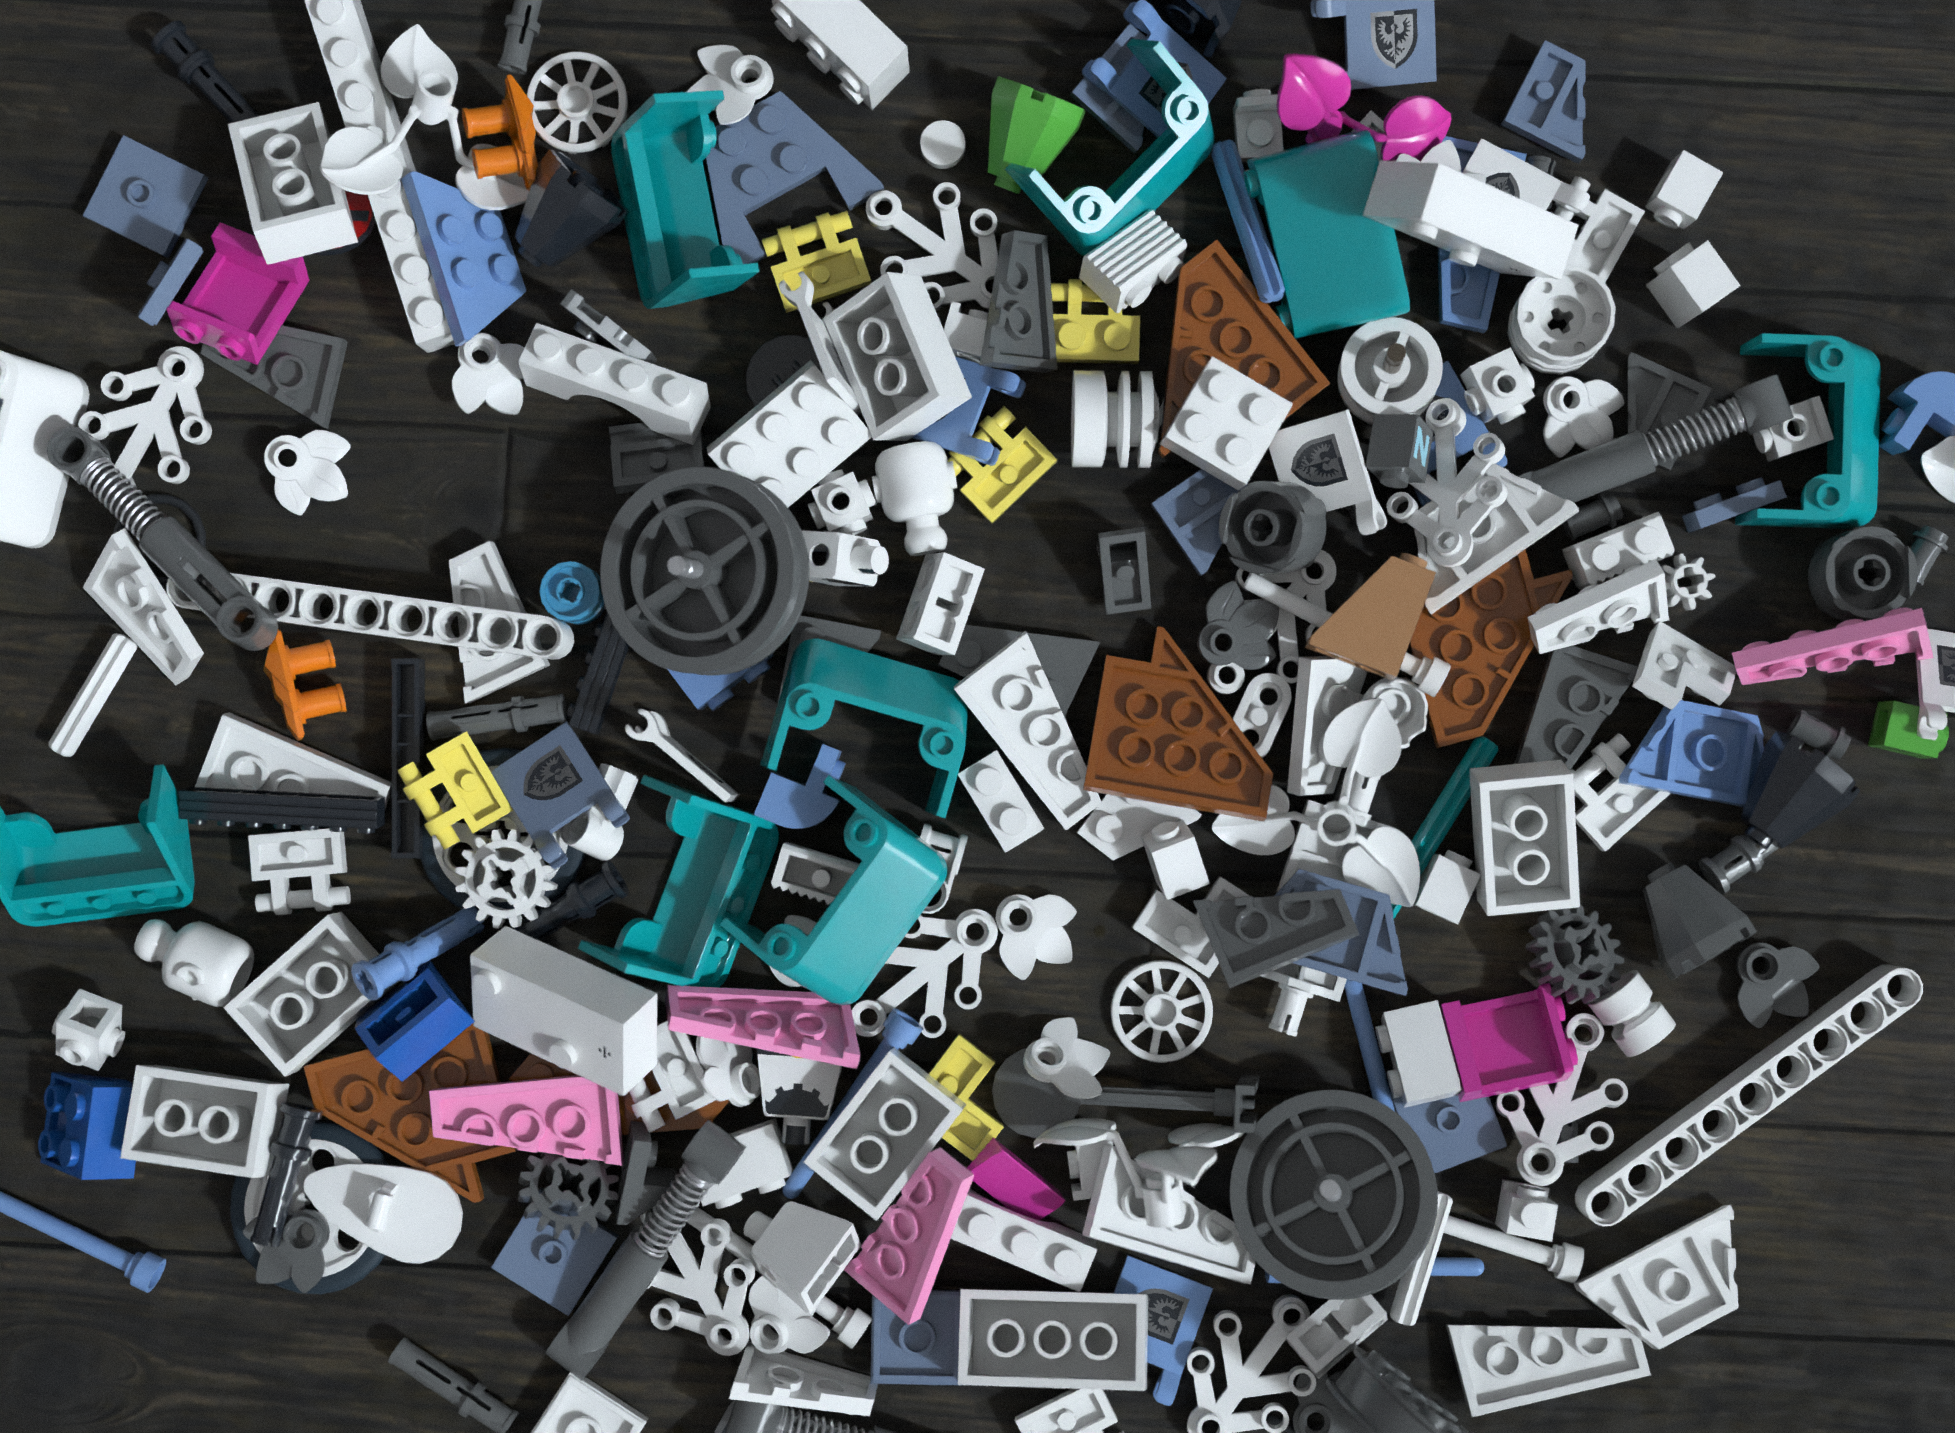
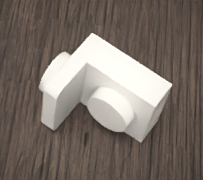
M1255 89L1243 93V97L1237 98L1233 107L1235 143L1242 162L1283 151L1282 125L1276 106L1278 94L1271 95L1268 89Z

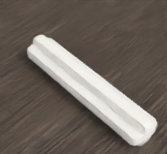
M119 633L112 635L48 743V746L54 752L65 757L74 755L137 649V644L131 638Z
M1439 1191L1437 1217L1429 1243L1415 1265L1400 1278L1390 1311V1317L1403 1325L1413 1326L1416 1323L1453 1203L1449 1195Z

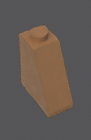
M1401 553L1400 558L1390 557L1308 638L1305 648L1389 680L1396 678L1436 572L1426 569L1428 562L1414 555Z

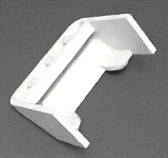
M0 351V399H3L0 410V541L27 548H40L48 544L55 535L69 480V475L55 467L49 460L47 453L48 443L53 434L61 428L69 426L79 427V420L86 413L89 389L81 377L69 371Z

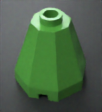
M998 76L991 100L988 173L997 176L994 185L1020 194V186L1005 171V168L1010 163L1036 169L1042 176L1079 129L1085 110L1055 96L1041 93L1029 86Z

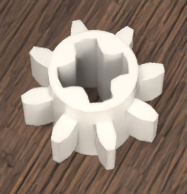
M1679 554L1673 558L1675 568L1667 565L1660 566L1665 574L1668 607H1673L1679 601H1682L1684 609L1689 611L1696 607L1694 597L1703 600L1712 597L1706 588L1708 581L1715 578V574H1706L1705 570L1701 567L1704 558H1696L1690 564H1687L1685 556ZM1690 577L1691 586L1679 588L1677 579Z

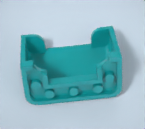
M1368 130L1354 131L1247 160L1249 170L1243 172L1246 191L1249 198L1257 197L1259 203L1264 205L1278 269L1285 287L1281 305L1275 306V314L1295 339L1406 314L1410 311L1409 294L1394 228L1363 216L1379 166L1376 147Z

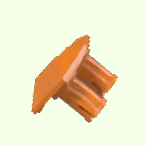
M507 75L505 78V99L502 100V104L471 109L462 108L463 125L467 138L507 132L511 138L512 145L479 150L472 149V160L477 179L517 173L519 177H523L526 190L530 191L531 185L535 181L538 167L534 148L536 132L532 119L534 105L514 77Z
M278 630L276 638L269 645L263 671L271 681L274 698L282 706L287 728L295 739L300 741L305 735L303 724H306V719L340 711L346 712V703L340 683L301 693L294 686L293 680H296L295 675L326 668H336L330 639L320 643L289 649L288 645H284L282 633Z

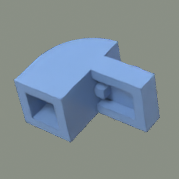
M1938 371L1922 375L1900 385L1887 398L1902 408H1896L1886 419L1881 429L1886 434L1880 441L1879 447L1892 456L1908 451L1926 424L1946 438L1955 436V373Z
M822 744L806 785L771 772L754 815L777 825L793 829L811 827L826 820L837 809L841 799L826 794L825 791L828 786L823 782L828 775L840 780L846 765L845 762L839 760L842 751Z

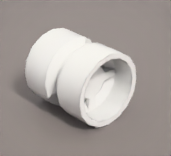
M1637 970L1621 975L1620 980L1611 984L1613 988L1611 992L1588 1003L1604 1026L1612 1025L1614 1027L1611 1036L1626 1057H1633L1650 1049L1663 1040L1676 1025L1661 1002L1650 1001L1653 992Z

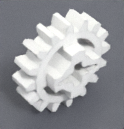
M501 829L492 830V842H489L483 836H478L475 838V843L479 850L477 852L470 849L464 850L462 855L469 861L468 866L457 867L455 870L459 875L465 876L466 882L456 886V892H468L470 896L462 906L464 909L477 906L479 911L476 920L479 922L484 921L490 915L493 916V928L502 927L506 918L509 919L512 928L519 927L522 923V914L530 921L537 919L538 913L535 906L549 907L551 902L544 896L545 891L557 889L558 884L548 881L547 874L553 873L557 869L554 870L550 865H545L539 851L534 849L535 844L530 836L523 842L520 841L521 834L519 829H511L507 839H505ZM499 848H513L525 855L517 860L509 859L503 852H500ZM482 863L485 868L483 883L478 885V871ZM500 869L503 871H514L516 876L510 880L513 888L510 885L504 887L499 885L498 881L503 877ZM535 871L536 884L531 894L527 887L530 874ZM496 897L504 898L510 905L514 906V909L499 908L492 905L489 901Z

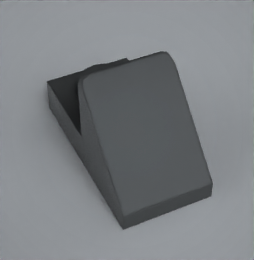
M1144 527L1098 533L1096 546L1101 566L1106 614L1151 609Z
M630 1121L624 1150V1164L621 1166L616 1190L619 1196L614 1205L616 1223L619 1225H627L656 1206L657 1201L662 1200V1194L667 1193L666 1188L671 1187L670 1183L675 1180V1175H677V1171L674 1168L655 1166L658 1141L651 1139V1134L648 1132L644 1122Z

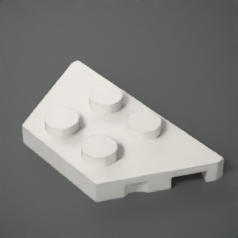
M1491 464L1458 504L1459 518L1478 498L1475 493L1476 485L1486 476H1495L1501 480L1507 488V498L1500 506L1494 507L1472 533L1474 541L1473 550L1465 563L1455 567H1443L1436 564L1430 558L1427 551L1428 539L1415 530L1418 557L1428 562L1426 569L1436 572L1425 601L1426 608L1430 614L1435 613L1578 513L1579 508L1568 499L1564 500L1542 489L1540 485L1509 473L1507 469L1497 464ZM1498 486L1488 488L1485 492V497L1494 496L1498 491ZM1433 501L1419 509V511L1439 523L1438 505ZM1455 537L1447 539L1442 548H1450L1455 542Z
M1723 1205L1573 1284L1577 1291L1653 1349L1660 1350L1738 1308V1289L1733 1277L1736 1268V1249L1731 1248L1730 1220H1734V1211L1731 1205Z

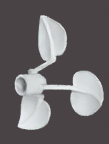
M419 24L412 26L392 43L380 67L381 80L391 94L399 98H413L412 106H410L400 128L392 141L386 146L377 133L366 128L352 126L337 131L328 139L325 145L320 166L322 175L334 185L352 193L372 195L386 192L399 182L403 174L401 162L391 153L397 150L415 119L418 118L421 122L428 125H435L447 119L456 160L463 165L458 170L455 178L456 186L462 196L473 205L486 210H503L525 203L529 191L526 190L523 177H519L517 173L477 179L473 166L472 149L494 148L495 146L477 144L470 149L468 157L464 154L457 123L459 111L451 106L458 81L456 68L449 57L430 40Z
M1370 698L1355 702L1335 716L1327 727L1323 738L1325 759L1331 765L1347 768L1339 801H1333L1324 805L1319 812L1318 819H1313L1296 811L1288 812L1289 798L1280 787L1272 784L1267 818L1264 822L1219 814L1212 824V831L1227 844L1244 852L1257 855L1277 854L1292 845L1295 838V830L1290 820L1301 822L1309 826L1311 830H1318L1321 839L1332 846H1342L1348 842L1351 844L1357 842L1359 845L1350 848L1343 859L1342 868L1345 882L1389 894L1392 904L1412 907L1419 889L1420 868L1418 856L1411 840L1400 830L1387 825L1375 828L1367 839L1363 835L1355 833V814L1348 805L1355 770L1364 777L1376 778L1392 770L1399 760L1402 750L1401 735L1386 702L1380 698Z
M1099 1118L1068 1120L1047 1129L1033 1143L1035 1149L1042 1143L1079 1146L1102 1140L1111 1141L1114 1143L1135 1187V1197L1144 1198L1146 1224L1150 1227L1162 1228L1175 1226L1184 1221L1181 1201L1182 1181L1195 1186L1202 1172L1217 1159V1151L1212 1147L1231 1142L1238 1137L1240 1138L1244 1133L1234 1132V1126L1214 1123L1192 1124L1173 1130L1168 1134V1141L1173 1144H1179L1178 1147L1165 1151H1148L1135 1158L1138 1166L1159 1172L1148 1175L1146 1177L1147 1184L1145 1185L1142 1184L1120 1134L1115 1131L1116 1122Z

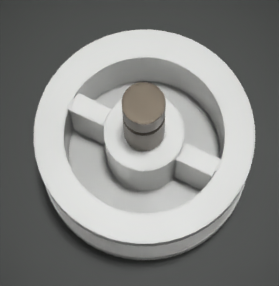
M1391 317L1369 322L1360 327L1350 337L1343 350L1337 374L1341 398L1356 417L1369 424H1373L1374 414H1418L1420 416L1432 402L1441 381L1443 371L1441 352L1434 338L1423 327L1410 320Z

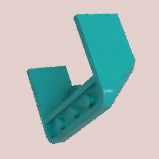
M1131 39L1126 46L1167 94L1162 103V118L1168 128L1105 192L1100 188L1085 185L1076 188L1062 200L1036 169L1010 163L1005 168V171L1082 256H1085L1149 209H1154L1155 211L1208 157L1214 146V132L1205 96L1160 41Z
M723 90L653 94L613 134L611 145L612 160L620 200L629 210L624 220L639 295L647 309L669 307L733 291L759 272L758 263L743 264L740 255L735 253L730 245H719L702 162L710 154L711 148H714L716 145V128L714 123L709 120L708 114L725 99Z
M1762 333L1740 346V355L1805 357V365L1809 374L1817 381L1829 383L1828 422L1834 439L1828 441L1827 474L1816 476L1806 483L1801 494V510L1757 508L1735 516V525L1853 529L1870 522L1877 510L1881 366L1877 356L1865 347L1837 336Z
M823 639L804 640L796 646L792 653L760 765L776 770L788 727L793 726L804 730L820 728L830 718L835 700L923 725L918 741L919 753L926 763L937 768L925 811L946 818L966 743L968 706L954 690V686L960 681L953 677Z
M164 764L154 766L150 798L144 800L139 807L138 819L140 823L54 833L50 824L39 815L31 812L5 815L0 806V899L15 921L23 925L39 927L184 908L192 902L195 879L188 819H179V794Z
M644 775L640 784L671 796L666 810V823L671 831L684 836L653 920L635 918L629 921L622 928L614 948L581 940L578 949L625 973L679 986L719 988L729 975L741 943L720 924L725 917L748 924L778 845V828L775 823L755 816L751 812L695 791Z
M828 775L823 783L856 808V811L845 826L844 841L847 848L860 858L862 862L809 935L790 924L776 925L766 935L753 925L726 917L720 925L773 969L828 1002L849 1005L856 1002L862 996L942 886L947 876V864L944 857L937 850L856 787Z

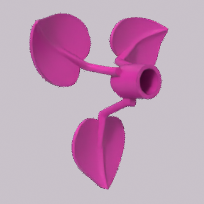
M1306 54L1284 55L1283 76L1277 95V113L1279 119L1288 128L1298 131L1306 130L1308 134L1305 141L1308 144L1338 136L1342 130V125H1347L1356 131L1368 130L1374 141L1383 142L1380 151V157L1383 161H1397L1400 154H1407L1421 162L1433 147L1442 143L1451 124V113L1444 109L1435 99L1428 96H1411L1399 101L1391 108L1384 119V132H1376L1350 118L1344 111L1339 112L1338 109L1347 102L1351 91L1350 78L1342 67L1318 56Z

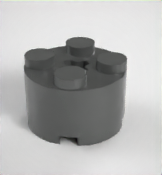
M1255 481L1247 484L1238 493H1234L1224 504L1219 520L1220 539L1222 544H1226L1232 556L1229 558L1244 571L1254 574L1296 572L1310 567L1323 546L1326 535V507L1321 499L1316 498L1311 491L1299 484L1292 482Z
M1862 527L1829 538L1816 547L1808 569V585L1816 607L1819 611L1842 621L1877 619L1883 617L1888 611L1900 608L1907 598L1911 597L1918 580V566L1912 550L1909 546H1905L1896 537V534L1881 527ZM1858 571L1866 572V581L1859 578Z

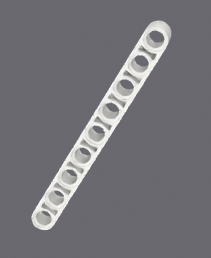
M231 573L265 608L274 614L277 622L550 660L565 657L572 650L574 644V634L571 627L564 621L547 616ZM206 578L202 581L223 603L228 601ZM168 579L166 585L167 594L176 606L201 611ZM285 590L289 596V604L280 613L276 606V600L278 595ZM329 596L333 601V611L328 618L324 619L320 613V604L324 598ZM374 602L378 609V615L376 620L368 625L364 620L363 612L369 603ZM418 608L422 614V623L417 630L412 632L407 624V618L413 609ZM254 614L249 615L247 617L254 618ZM463 614L467 620V628L462 636L456 638L452 633L451 624L457 615ZM507 620L512 627V634L507 642L500 644L496 638L495 631L500 622ZM552 626L557 633V640L555 645L546 651L540 644V635L546 627Z
M1880 965L1872 969L1584 1180L1578 1186L1575 1193V1204L1578 1210L1585 1217L1600 1226H1612L1619 1223L1915 1006L1923 994V983L1919 975L1913 970L1894 965ZM1897 975L1901 981V990L1897 996L1891 998L1887 986L1889 980ZM1861 1002L1865 1008V1015L1860 1023L1854 1025L1850 1013L1853 1006ZM1825 1029L1828 1034L1827 1046L1817 1052L1814 1047V1037L1818 1031ZM1789 1056L1792 1061L1791 1072L1786 1077L1779 1078L1776 1068L1777 1064L1783 1057ZM1753 1083L1756 1093L1751 1103L1742 1105L1739 1095L1740 1091L1746 1084ZM1716 1110L1719 1115L1718 1125L1714 1130L1705 1132L1702 1123L1703 1118L1708 1112ZM1675 1137H1680L1683 1147L1681 1153L1673 1159H1668L1665 1151L1667 1143ZM1638 1164H1644L1646 1168L1645 1179L1640 1184L1631 1186L1628 1180L1630 1170ZM1607 1191L1609 1194L1608 1206L1601 1212H1593L1591 1208L1593 1197L1597 1193Z

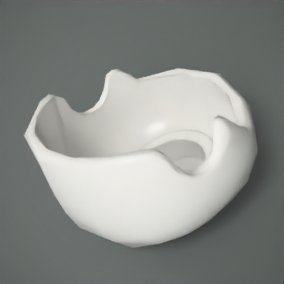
M1396 677L1392 680L1383 678L1367 690L1363 700L1380 698L1386 702L1400 731L1402 749L1410 746V741L1415 736L1426 730L1428 702L1425 693L1418 690V685L1406 677Z

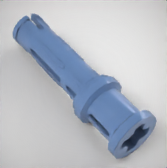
M475 907L463 908L404 943L399 941L387 944L384 952L371 960H360L354 963L351 969L357 988L367 999L376 1000L383 995L384 989L399 980L403 982L409 981L415 976L418 967L453 948L465 939L483 931L484 925L481 923L484 921L479 922L476 920L478 910Z

